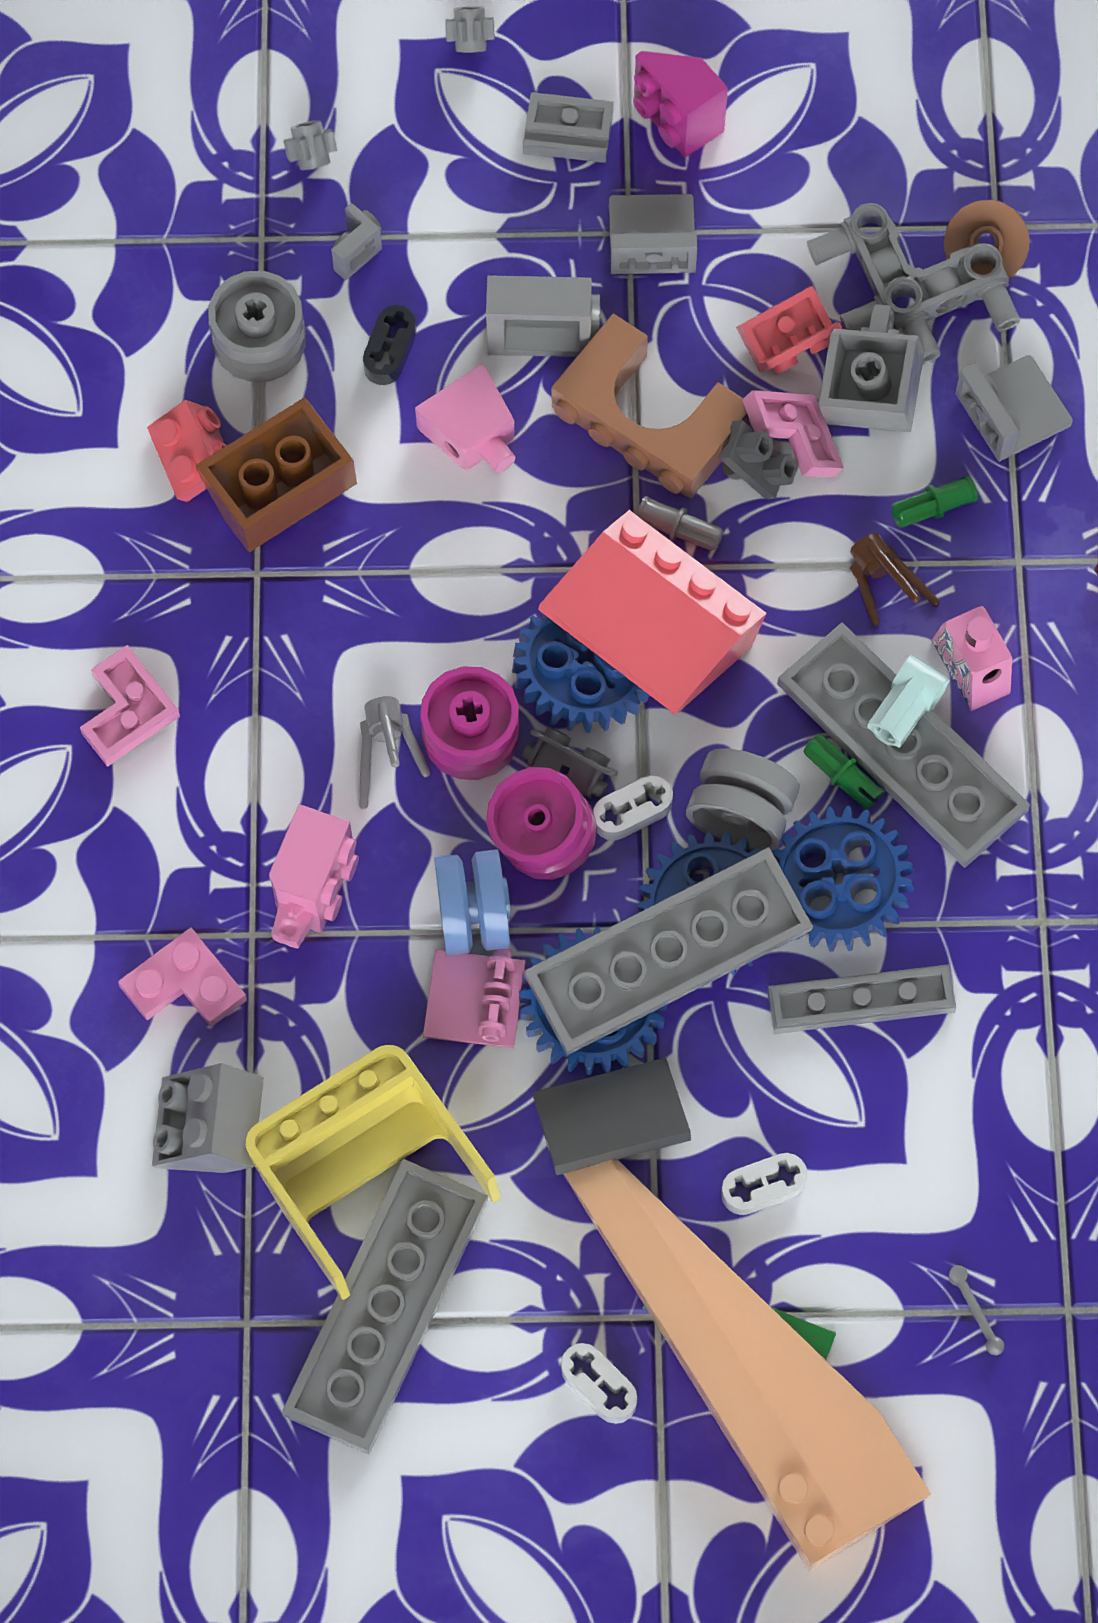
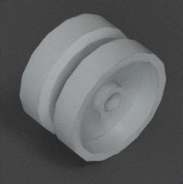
M244 271L228 278L215 290L208 305V321L213 349L223 368L234 377L249 382H266L286 375L300 362L306 348L302 302L295 288L279 275L266 271Z
M725 748L714 749L709 752L700 772L699 780L703 785L693 790L686 808V817L692 825L704 834L707 831H711L713 838L721 841L725 832H730L733 846H736L745 837L748 840L749 850L751 851L758 847H761L763 850L769 847L771 851L778 848L786 828L787 820L784 818V815L792 812L799 793L800 784L794 775L782 766L747 751Z

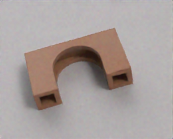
M613 313L552 386V408L557 416L566 423H576L587 430L590 437L603 447L611 446L623 454L625 460L632 467L641 471L645 469L658 477L659 482L668 491L674 494L680 492L689 499H692L722 462L719 456L730 440L732 421L743 420L747 425L751 426L749 416L742 401L743 398L717 382L696 410L678 425L664 429H652L632 422L622 413L615 398L621 387L647 357L648 336Z

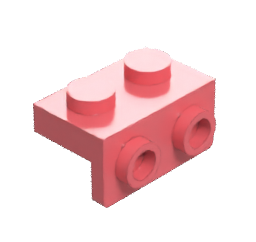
M810 286L736 326V329L759 373L773 368L775 374H779L799 363L795 355L809 348L810 352L815 354L829 347L832 331L834 329H842L839 322L832 324L814 287Z
M184 400L147 426L175 496L178 500L184 502L190 501L207 489L195 465L227 446L219 431L221 425L214 411L207 406L204 407L188 400Z

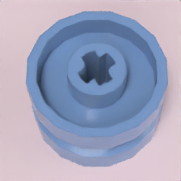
M498 849L475 852L471 860L473 881L465 882L463 861L457 854L434 857L446 956L470 952L473 946L471 924H479L481 944L487 951L510 948L508 919H511L509 894L507 880L502 878Z

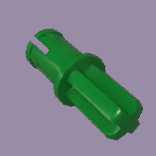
M966 475L959 480L937 488L933 485L925 487V492L893 503L891 506L892 518L898 527H905L932 516L936 519L942 518L944 512L978 500L975 483L970 476Z
M816 735L805 746L803 750L805 756L831 779L830 785L832 787L838 785L863 810H869L875 805V802L862 791L863 789L877 800L884 794L885 790L882 787L880 788L856 766L858 761L855 758L849 760L823 735Z

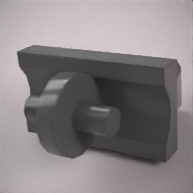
M743 420L732 421L730 440L719 456V459L723 462V472L734 480L742 478L766 500L776 499L780 485H790L793 483L799 467L798 461L790 454L781 455L775 450L772 438L764 431L754 432Z

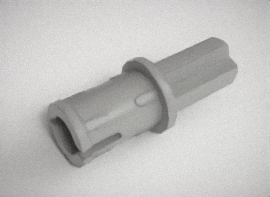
M647 496L641 501L636 513L639 518L651 527L670 535V539L673 541L678 537L711 551L718 547L722 539V528L688 515V509L682 507L678 510Z

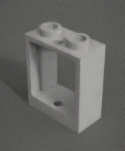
M487 275L486 325L488 355L577 357L599 331L600 294H591L592 278Z

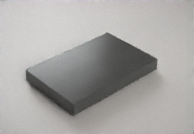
M666 1058L532 1092L556 1175L691 1140V1131Z

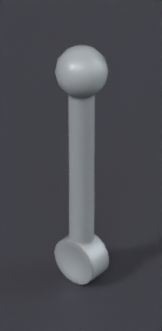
M960 1265L953 1266L949 1271V1281L953 1285L959 1286L987 1340V1351L992 1355L1001 1354L1005 1347L1004 1342L1001 1338L995 1337L966 1282L968 1277L967 1270Z

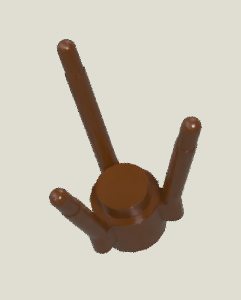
M879 533L868 534L851 547L850 554L856 562L849 569L858 582L873 626H878L880 620L866 578L867 575H870L872 579H879L889 573L912 602L917 603L920 600L919 595L913 589L914 587L932 606L938 607L940 605L939 599L904 564L893 548L886 545Z

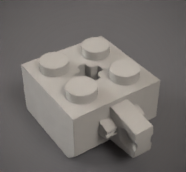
M874 304L869 328L861 327L860 331L834 329L832 331L818 404L827 425L911 432L925 351L919 336L903 335L900 333V330H893L895 315L891 305Z

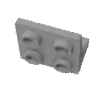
M693 195L610 196L611 274L696 273L697 232H695Z
M1026 355L985 375L982 374L976 363L960 370L955 394L998 462L1071 427L1072 417L1031 355Z

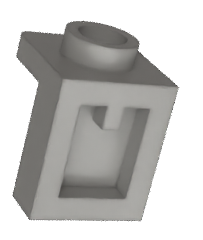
M352 203L345 208L346 226L349 231L343 233L331 249L334 271L345 281L382 250L380 223L369 211L364 210L361 212Z

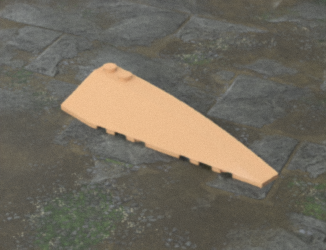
M608 1160L590 1167L563 1173L809 1571L931 1496L929 1489L880 1412L618 1160Z

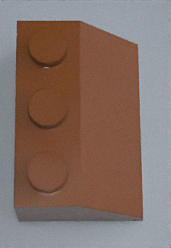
M305 397L195 465L225 522L248 552L256 549L357 484L353 458Z

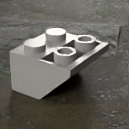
M223 1063L162 1077L161 1088L158 1094L157 1126L153 1138L152 1167L214 1173H228L254 1167L246 1149V1137L249 1130L259 1122L264 1077Z

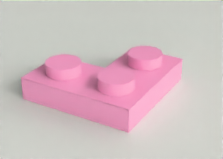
M752 390L742 399L754 432L764 431L771 438L789 440L802 476L834 478L844 469L815 395Z
M128 645L91 669L93 677L114 704L82 725L80 730L107 767L180 717L177 707Z
M191 927L118 981L120 988L147 1021L182 994L187 997L210 1027L247 1001L243 990Z

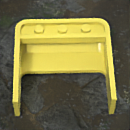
M384 1045L374 1049L255 1124L249 1130L246 1137V1149L250 1159L280 1209L342 1300L350 1296L343 1274L308 1222L313 1216L435 1139H445L455 1149L490 1200L495 1203L501 1199L493 1172L408 1054L400 1047L394 1045Z

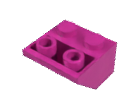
M641 51L635 55L633 104L644 119L650 118L658 127L659 134L667 146L670 148L675 147L686 158L725 131L728 87L702 58Z

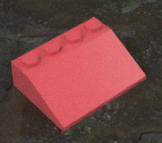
M630 510L601 533L540 603L538 608L540 612L675 715L752 647L767 614Z

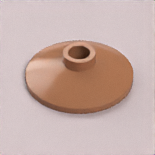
M979 200L964 206L952 217L946 228L944 236L946 259H950V255L953 252L978 244V239L981 235L991 234L995 239L993 246L1001 253L1002 265L1010 279L1023 266L1029 251V233L1024 220L1015 209L996 200ZM980 263L974 266L972 270L979 275H986L992 272L994 268L989 264Z

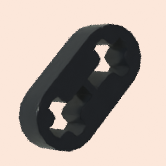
M393 305L382 310L378 316L363 355L364 372L371 382L378 385H387L396 381L401 375L416 337V320L410 309L401 305ZM397 321L404 322V328H399L395 338L391 339L390 326H395ZM385 351H388L390 364H385L382 369H377L375 362H380Z

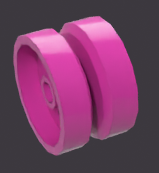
M462 666L444 672L429 685L421 702L422 740L429 759L441 772L457 779L480 780L497 774L511 762L519 745V704L513 688L499 674L483 667Z
M529 767L512 773L497 786L488 802L486 824L491 840L517 871L531 878L553 880L571 874L587 860L595 845L597 824L591 806L566 775L551 768Z

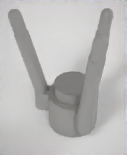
M392 696L377 697L364 705L366 720L360 722L362 750L359 806L361 809L368 807L373 736L376 741L386 743L391 766L397 768L400 762L395 740L400 737L402 732L422 776L428 777L430 775L425 758L411 730L408 714L401 713L399 700Z

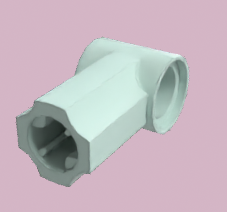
M913 654L910 655L894 678L891 685L892 690L870 719L867 728L883 743L900 748L924 712H930L938 703L950 682V677Z

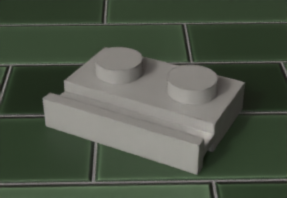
M531 92L523 139V153L606 163L614 102Z

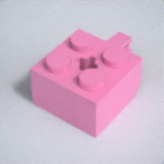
M300 804L298 805L269 873L277 907L272 930L273 940L298 949L310 929L322 933L327 920L334 921L337 917L342 903V896L338 895L343 881H351L359 861V856L355 855L356 840L352 838L349 821Z

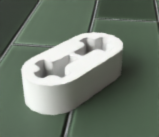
M650 775L603 797L596 803L593 810L597 824L596 832L607 840H619L661 820L668 815L672 808L673 791L671 785L660 776ZM651 790L654 795L662 793L660 805L654 806L651 801L636 806L645 800L646 791ZM629 809V811L621 815L620 825L615 826L612 821L603 822L607 810H612L616 815Z
M782 1153L736 1169L729 1173L723 1181L721 1191L722 1202L732 1213L747 1215L798 1196L805 1188L808 1174L806 1165L798 1156ZM785 1166L788 1172L796 1171L798 1173L794 1176L792 1186L787 1187L783 1180L768 1184L767 1181L778 1176L779 1167ZM736 1182H742L745 1188L757 1184L761 1185L760 1188L750 1193V1201L743 1202L740 1196L732 1198L730 1195L735 1191Z
M579 1343L566 1350L561 1361L562 1377L566 1383L606 1422L617 1424L630 1419L637 1405V1393L632 1383L594 1346ZM577 1357L582 1361L588 1357L593 1359L591 1371L598 1379L593 1382L583 1372L577 1376L573 1375V1358ZM605 1385L614 1394L619 1393L621 1390L626 1393L624 1397L626 1408L621 1410L615 1406L608 1410L605 1407L607 1396L600 1388Z

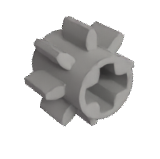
M469 6L454 8V19H445L446 41H455L456 52L485 51L486 40H495L494 17L485 18V7Z
M319 120L297 124L290 128L292 138L283 140L287 158L290 162L298 160L300 170L315 169L331 163L329 153L338 151L334 133L331 129L323 130L322 123Z

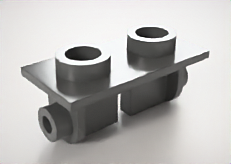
M548 726L545 733L540 730H531L530 734L539 738L536 745L529 742L522 754V758L528 761L527 766L551 768L559 773L563 766L570 768L567 777L581 794L589 799L593 796L599 799L603 797L608 787V783L603 781L605 774L616 776L618 771L607 766L611 760L609 757L589 747L585 749L584 753L569 746L571 737Z

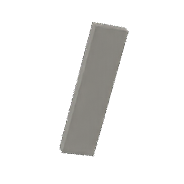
M949 964L768 986L767 990L774 1034L955 1013L956 1010Z

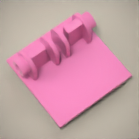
M506 949L494 950L493 956L468 953L446 956L445 951L435 950L423 1038L514 1048L520 1007L519 991H522V976L526 960L511 959L512 952Z

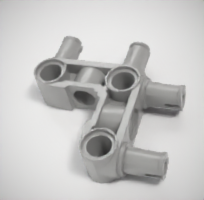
M875 203L862 204L855 209L852 216L845 218L840 223V228L807 241L808 250L816 266L849 251L852 254H856L875 295L873 297L874 301L840 315L844 330L860 331L861 327L869 328L874 304L891 305L895 315L893 328L900 330V333H904V335L920 337L925 351L923 364L934 361L941 353L927 323L931 319L976 300H983L998 332L1008 330L1020 322L1019 315L1007 291L1009 278L1002 265L1001 253L991 244L981 243L951 253L950 259L923 270L919 267L914 268L913 265H908L900 248V235L886 210ZM868 223H875L881 227L875 234H865L860 231L861 227ZM980 263L989 264L994 268L992 272L986 275H979L972 269ZM902 296L910 297L915 301L912 306L904 309L898 308L893 302Z

